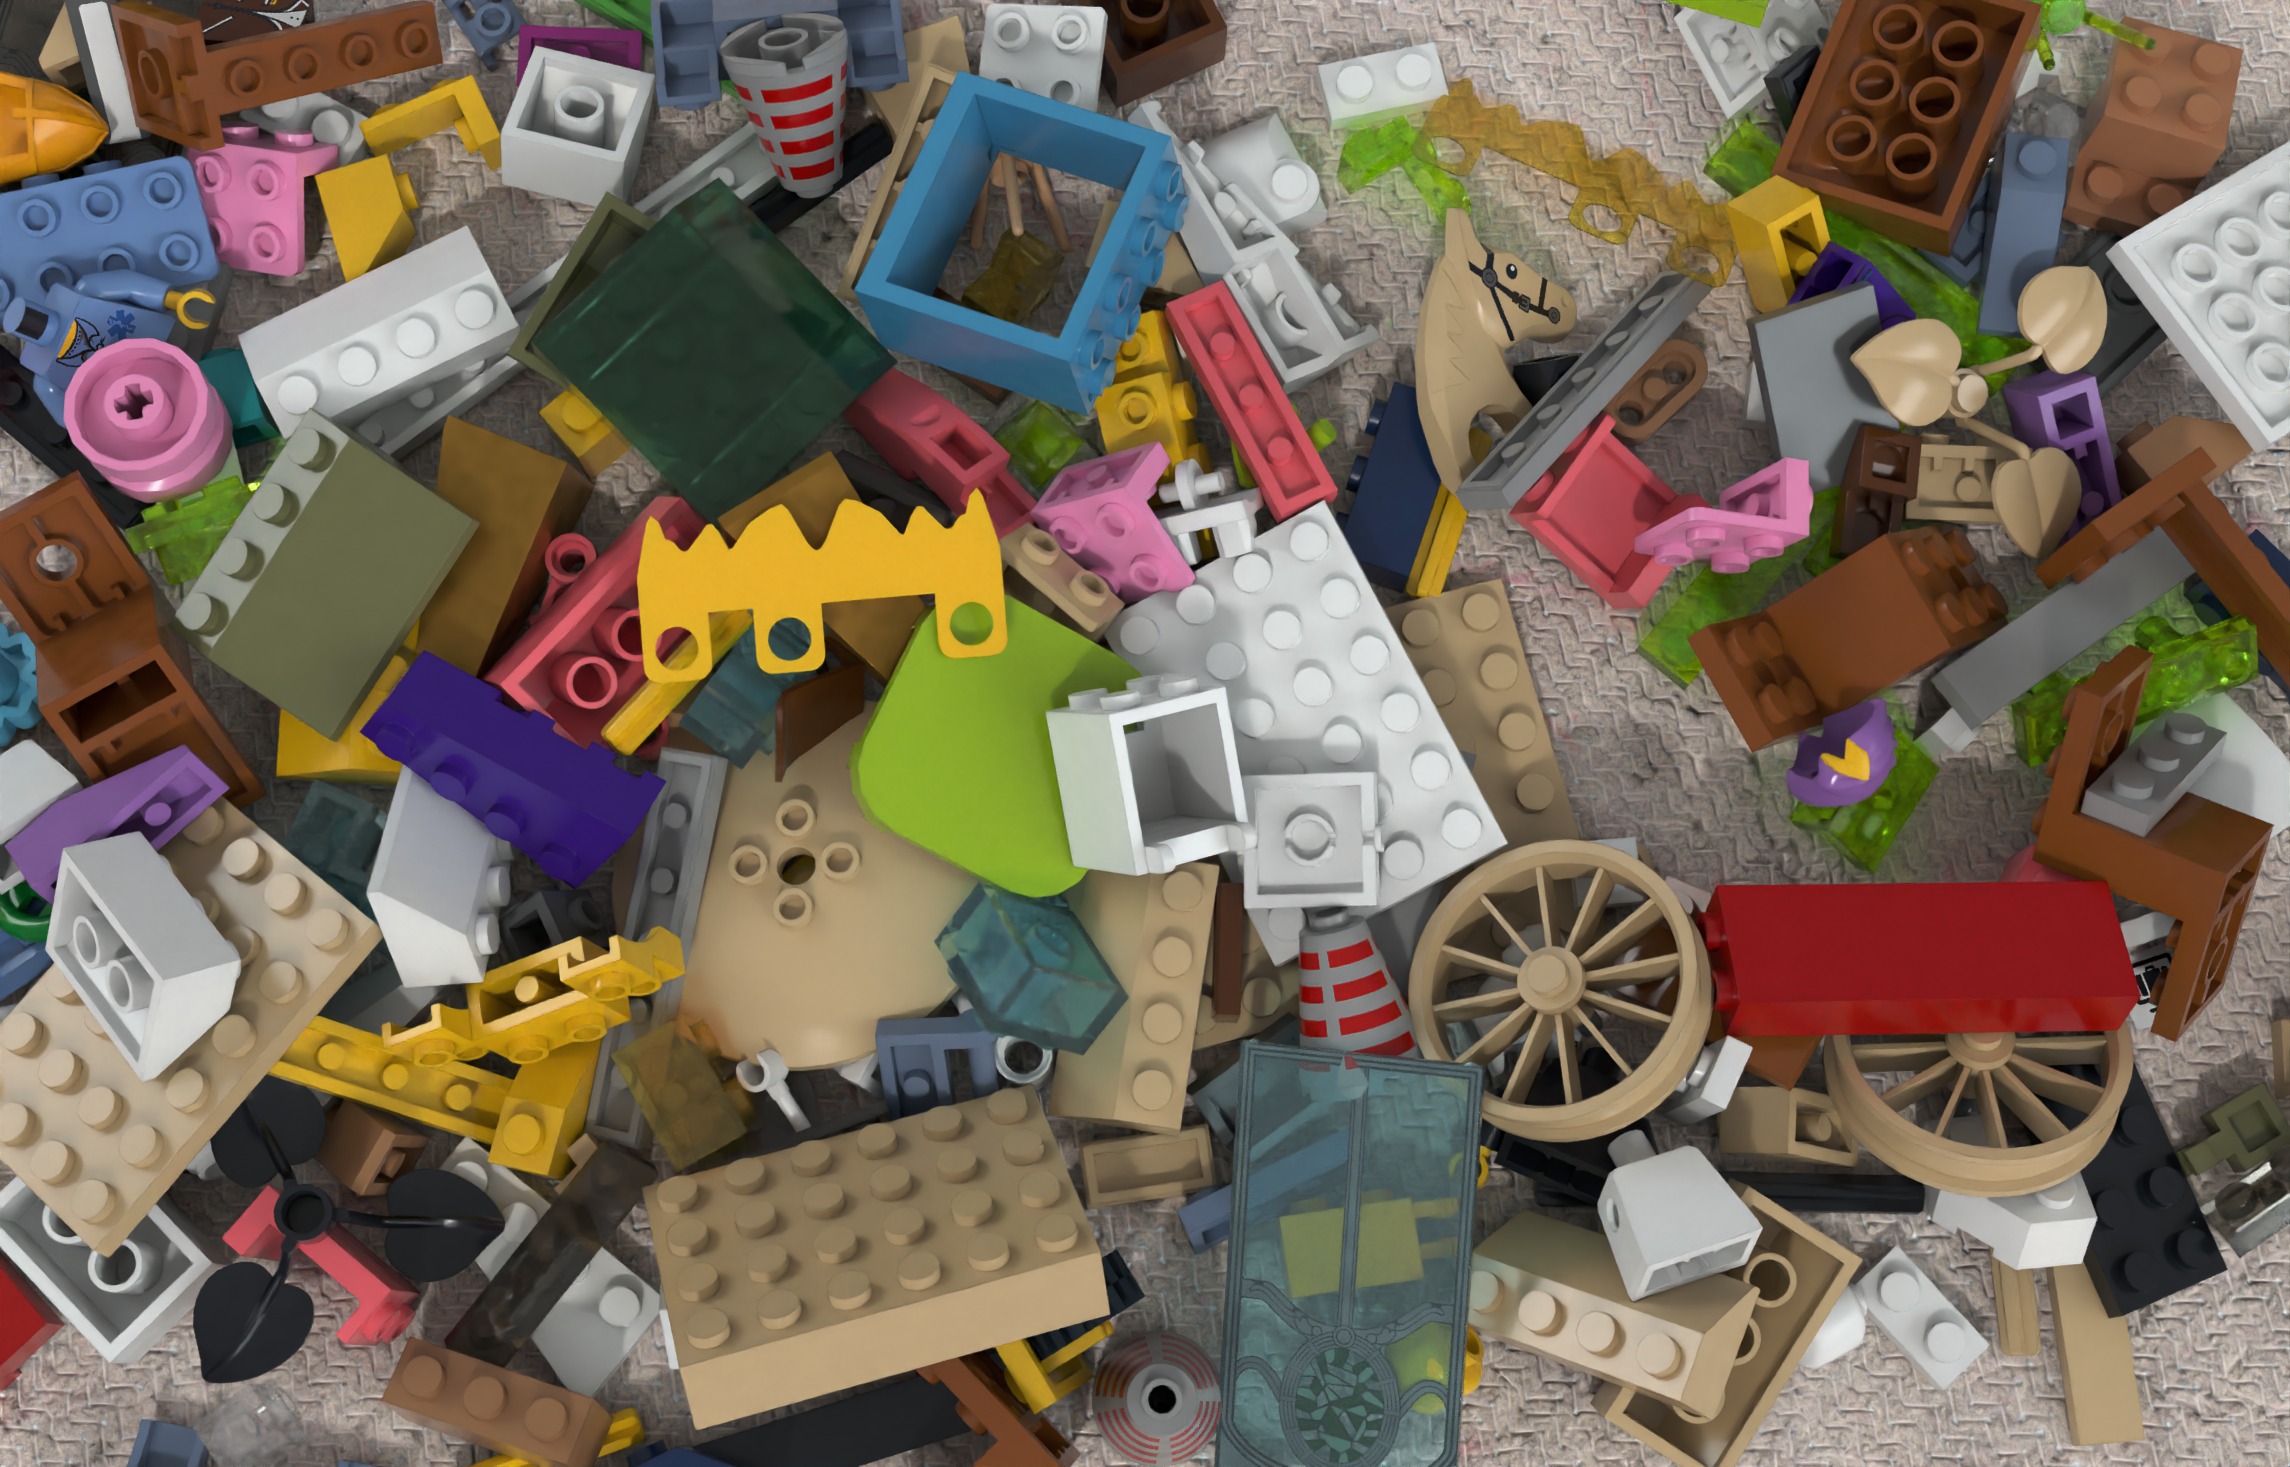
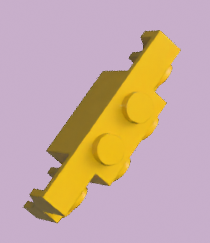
M1152 310L1141 314L1137 330L1131 341H1122L1114 359L1116 362V372L1112 386H1106L1102 396H1098L1094 404L1107 455L1158 440L1171 459V462L1156 482V492L1146 501L1152 511L1181 505L1180 500L1163 503L1159 496L1160 485L1175 482V468L1179 461L1195 459L1199 463L1203 474L1213 473V466L1208 449L1203 443L1198 442L1193 418H1196L1198 415L1196 396L1190 383L1183 381L1170 324L1165 317V311ZM1060 334L1052 337L1059 338ZM1208 493V498H1212L1211 493ZM1212 527L1195 531L1203 557L1199 562L1220 557Z
M657 926L650 930L646 939L642 942H633L619 935L608 938L610 952L584 937L579 936L485 973L484 982L465 983L469 1009L459 1010L437 1003L431 1006V1013L426 1021L417 1027H401L392 1022L382 1024L383 1047L385 1050L413 1062L415 1066L422 1068L440 1067L453 1060H475L485 1056L489 1050L508 1058L509 1061L516 1064H529L541 1061L549 1055L550 1050L571 1042H590L602 1038L606 1035L607 1029L631 1020L628 996H643L654 993L662 987L663 982L686 974L680 937L661 926Z

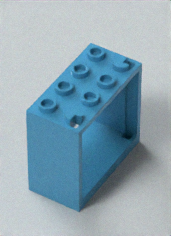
M959 70L854 289L881 346L1089 417L1097 397L1102 396L1106 386H1112L1116 372V362L1114 359L1122 341H1131L1137 330L1141 316L1139 303L1146 287H1154L1161 277L1165 264L1164 247L1172 231L1177 233L1184 225L1183 214L1190 198L1185 195L1181 179L1182 165L1177 162L1172 137ZM999 152L1125 191L1059 338L932 297Z

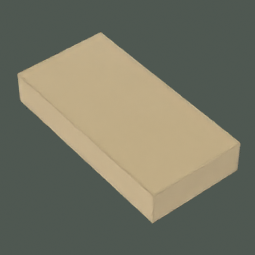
M1208 1124L1183 1127L1180 1129L1178 1136L1150 1132L1078 1143L1088 1210L1191 1195L1204 1188L1217 1185Z

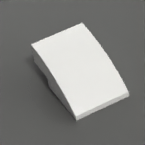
M2186 660L2145 685L2129 746L2165 709L2174 713L2195 715L2201 718L2206 725L2227 732L2221 755L2187 792L2274 824L2270 839L2290 826V761L2253 719L2208 677Z

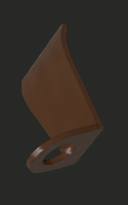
M824 636L825 659L822 665L815 669L818 676L788 688L781 693L776 702L775 782H782L787 768L798 757L822 742L845 723L863 713L865 662L830 636ZM826 653H832L840 661L842 667L830 671L826 662Z

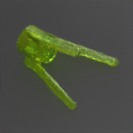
M2027 0L2042 5L2041 37L2036 46V51L2043 68L2047 71L2055 68V60L2046 33L2062 35L2071 32L2080 23L2146 50H2152L2156 46V41L2153 38L2090 11L2086 8L2085 0Z

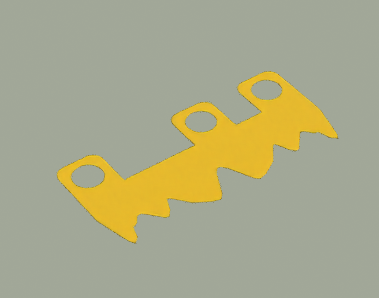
M977 487L969 495L966 514L960 515L951 528H944L923 506H916L910 516L904 534H900L881 512L859 501L844 499L838 506L824 544L818 550L813 549L808 544L790 511L782 504L769 508L751 521L731 549H728L720 532L713 524L706 525L687 551H682L674 542L665 539L659 522L651 515L646 523L637 574L644 671L646 676L653 682L670 683L701 680L710 673L712 669L710 612L753 609L757 663L763 671L770 674L812 671L822 665L825 659V643L821 603L935 593L938 643L944 655L954 659L993 656L1001 653L1007 645L1008 637L1001 550L983 495ZM976 602L982 604L992 615V632L984 642L978 645H965L959 642L952 634L950 627L951 616L964 603ZM783 618L799 619L810 631V647L805 655L797 660L787 661L780 659L769 647V632L772 626ZM669 628H685L697 640V657L685 669H669L662 665L657 658L656 642L659 636Z

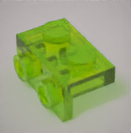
M238 475L201 488L205 498L202 501L182 508L179 498L141 511L145 522L125 530L134 554L155 551L167 581L171 585L181 584L199 577L261 482L242 485Z
M1894 724L1893 726L1896 730L1893 736L1899 743L1894 750L1896 764L1890 770L1886 780L1870 797L1854 804L1838 807H1816L1799 801L1789 815V820L1797 828L1819 832L1854 867L1869 872L1876 870L1940 770Z

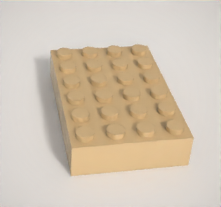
M1033 1084L1014 1089H1002L992 1095L950 1106H938L924 1113L886 1123H874L860 1130L822 1140L806 1141L796 1147L754 1158H742L728 1165L686 1176H674L664 1182L642 1187L677 1361L696 1430L1110 1315L1101 1252Z

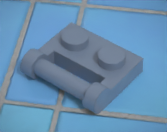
M972 1008L964 1011L958 1017L878 1020L875 1040L889 1122L924 1113L938 1106L956 1104L949 1049H967L974 1099L992 1095L999 1091L993 1042L997 1040L999 1034L996 1014L992 1010Z

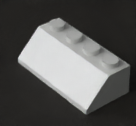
M468 225L245 331L237 335L254 382L284 440L288 442L309 408L348 426L511 347L521 328Z

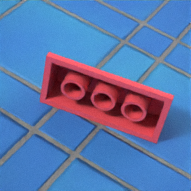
M657 496L480 679L501 691L502 701L510 709L529 712L535 709L556 721L554 727L556 734L587 750L592 741L606 749L615 752L601 736L602 728L649 679L644 671L637 574L646 523L651 515L659 522L665 539L674 542L682 551H687L707 525L682 497ZM673 627L665 630L659 636L656 642V655L661 664L692 634L689 630Z

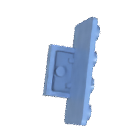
M174 156L122 168L120 160L105 161L84 166L82 168L84 176L60 181L59 174L57 173L34 176L20 181L21 190L0 194V327L3 326L6 310L14 299L22 297L43 306L52 285L56 282L76 285L77 281L84 275L123 268L172 283L175 288L216 279L220 273V264L192 162L185 157Z

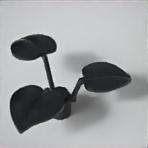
M266 1074L210 1139L215 1161L221 1171L230 1180L244 1188L261 1187L270 1182L278 1173L281 1175L285 1191L276 1201L274 1220L278 1229L286 1237L281 1243L282 1251L274 1276L260 1264L244 1261L233 1263L217 1270L201 1287L193 1310V1328L200 1356L202 1378L206 1382L218 1384L250 1380L274 1370L297 1353L310 1334L314 1322V1303L306 1291L284 1283L290 1274L295 1250L298 1245H310L324 1240L331 1234L336 1223H348L373 1228H389L384 1248L386 1256L393 1267L407 1278L419 1282H436L451 1278L465 1270L503 1233L505 1220L490 1197L479 1187L456 1174L439 1169H419L395 1179L387 1192V1207L390 1216L336 1208L333 1200L319 1187L311 1184H298L295 1173L291 1166L310 1161L315 1157L323 1144L327 1124L325 1112L320 1101L306 1086Z

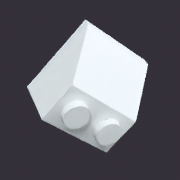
M535 45L500 133L502 184L595 207L599 205L606 192L627 202L639 169L655 88V74Z

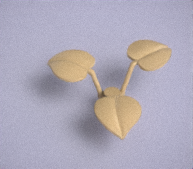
M2089 266L2051 267L2036 274L2026 284L2018 300L2017 321L2020 332L2033 345L2024 352L1983 365L1957 368L1962 354L1959 338L1945 323L1936 319L1924 318L1909 320L1891 326L1868 340L1850 357L1852 363L1869 382L1880 404L1898 422L1909 426H1925L1939 418H1955L1958 429H1969L2014 452L2017 459L2004 461L1995 469L1991 484V498L1997 518L2007 535L2022 552L2034 559L2041 560L2051 554L2069 529L2078 512L2082 493L2078 470L2073 461L2060 449L2042 447L2030 454L2026 444L1976 420L1974 415L1987 401L1988 388L1983 379L1987 375L2032 362L2041 354L2051 371L2056 374H2069L2084 367L2095 356L2101 346L2106 330L2107 303L2100 280Z

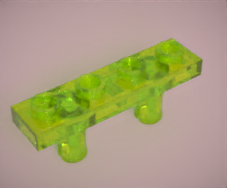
M2240 614L2185 636L2173 628L2161 616H2151L2143 620L2134 632V638L2138 640L2134 643L2136 647L2154 653L2134 727L2158 718L2165 709L2174 712L2259 678L2256 625ZM2057 670L2027 691L2025 694L2029 696L2028 698L2011 704L2016 754L2029 768L2049 761L2057 744L2060 741H2064L2069 722L2062 720L2061 713L2066 697L2076 683L2083 684L2094 672L2070 680Z

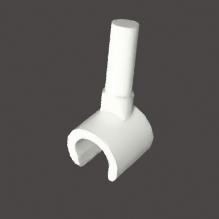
M766 1049L757 1053V1059L762 1065L764 1072L760 1067L750 1063L748 1059L739 1062L736 1067V1075L743 1088L750 1092H760L766 1089L771 1098L777 1102L798 1135L811 1127L810 1122L789 1092L790 1089L784 1081L789 1069L785 1066L784 1060L779 1053L772 1049Z

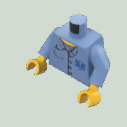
M122 268L84 275L77 281L76 285L56 282L51 286L43 306L18 297L7 308L3 327L6 333L27 341L20 355V364L35 373L33 390L56 423L67 429L63 420L65 392L77 368L97 350L124 339L154 338L166 342L176 321L175 317L167 314L169 309L177 311L179 320L185 326L191 329L205 328L210 322L191 317L187 313L186 302L191 298H200L215 304L216 300L211 292L205 289L194 288L183 294L176 292L172 283Z

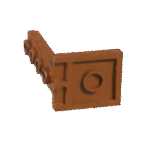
M126 0L110 4L136 127L200 152L225 147L219 115L443 63L434 3L425 0L401 3L205 46L201 21L139 0Z
M2201 446L2090 522L2033 570L2048 590L2069 576L2078 585L2109 563L2110 559L2120 552L2123 554L2152 533L2154 528L2160 526L2290 688V589L2272 568L2264 552L2251 542L2230 516L2225 504L2214 496L2201 480L2217 467Z

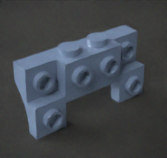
M651 0L650 15L655 57V85L659 107L674 106L679 110L692 111L702 109L708 106L710 102L722 101L721 81L731 80L723 65L720 51L722 42L736 30L765 19L767 31L782 28L781 15L796 13L825 14L836 17L843 22L848 36L847 88L860 87L865 91L879 92L891 89L896 83L909 82L899 0Z

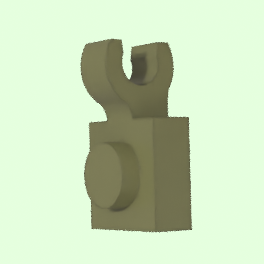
M2262 1082L2247 1088L2199 1116L2210 1134L2175 1151V1154L2186 1178L2192 1174L2195 1176L2200 1175L2225 1159L2235 1174L2244 1172L2290 1145V1125Z

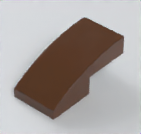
M1869 425L1859 428L1839 491L1828 557L1844 560L1882 535L1901 531L1903 504L1917 497L1922 437Z

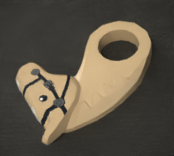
M1461 207L1447 208L1445 252L1438 257L1433 267L1421 303L1415 348L1416 398L1419 418L1443 485L1456 498L1458 497L1455 492L1458 490V487L1478 467L1470 452L1468 437L1471 421L1477 411L1491 416L1500 426L1506 437L1533 408L1510 372L1504 355L1505 349L1527 338L1539 343L1554 344L1560 342L1573 330L1577 316L1576 304L1566 289L1535 273L1509 250L1479 243L1466 210Z

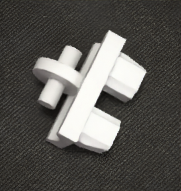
M1195 459L1179 461L1175 468V482L1159 486V496L1163 503L1180 500L1181 505L1153 511V513L1189 566L1198 563L1203 558L1195 532L1197 530L1212 527L1220 558H1229L1254 550V538L1258 537L1254 513L1264 506L1260 487L1208 498V493L1225 489V480L1221 471L1203 474L1199 463Z

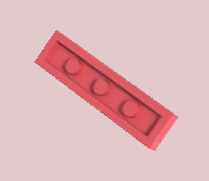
M1221 280L1166 303V319L1257 487H1260L1261 494L1277 524L1279 525L1323 500L1327 504L1335 501L1338 492L1336 485L1224 281Z

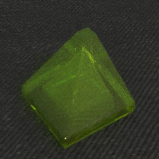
M1036 400L994 433V439L1011 455L1010 460L1041 487L1085 443L1081 436L1039 400Z

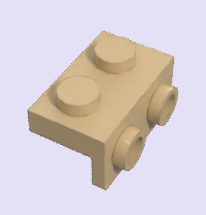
M1027 522L1003 537L999 541L1004 594L1013 597L1098 644L1125 603L1110 591L1109 586L1100 576L1081 567L1061 550L1058 541L1053 536L1035 528L1031 523Z

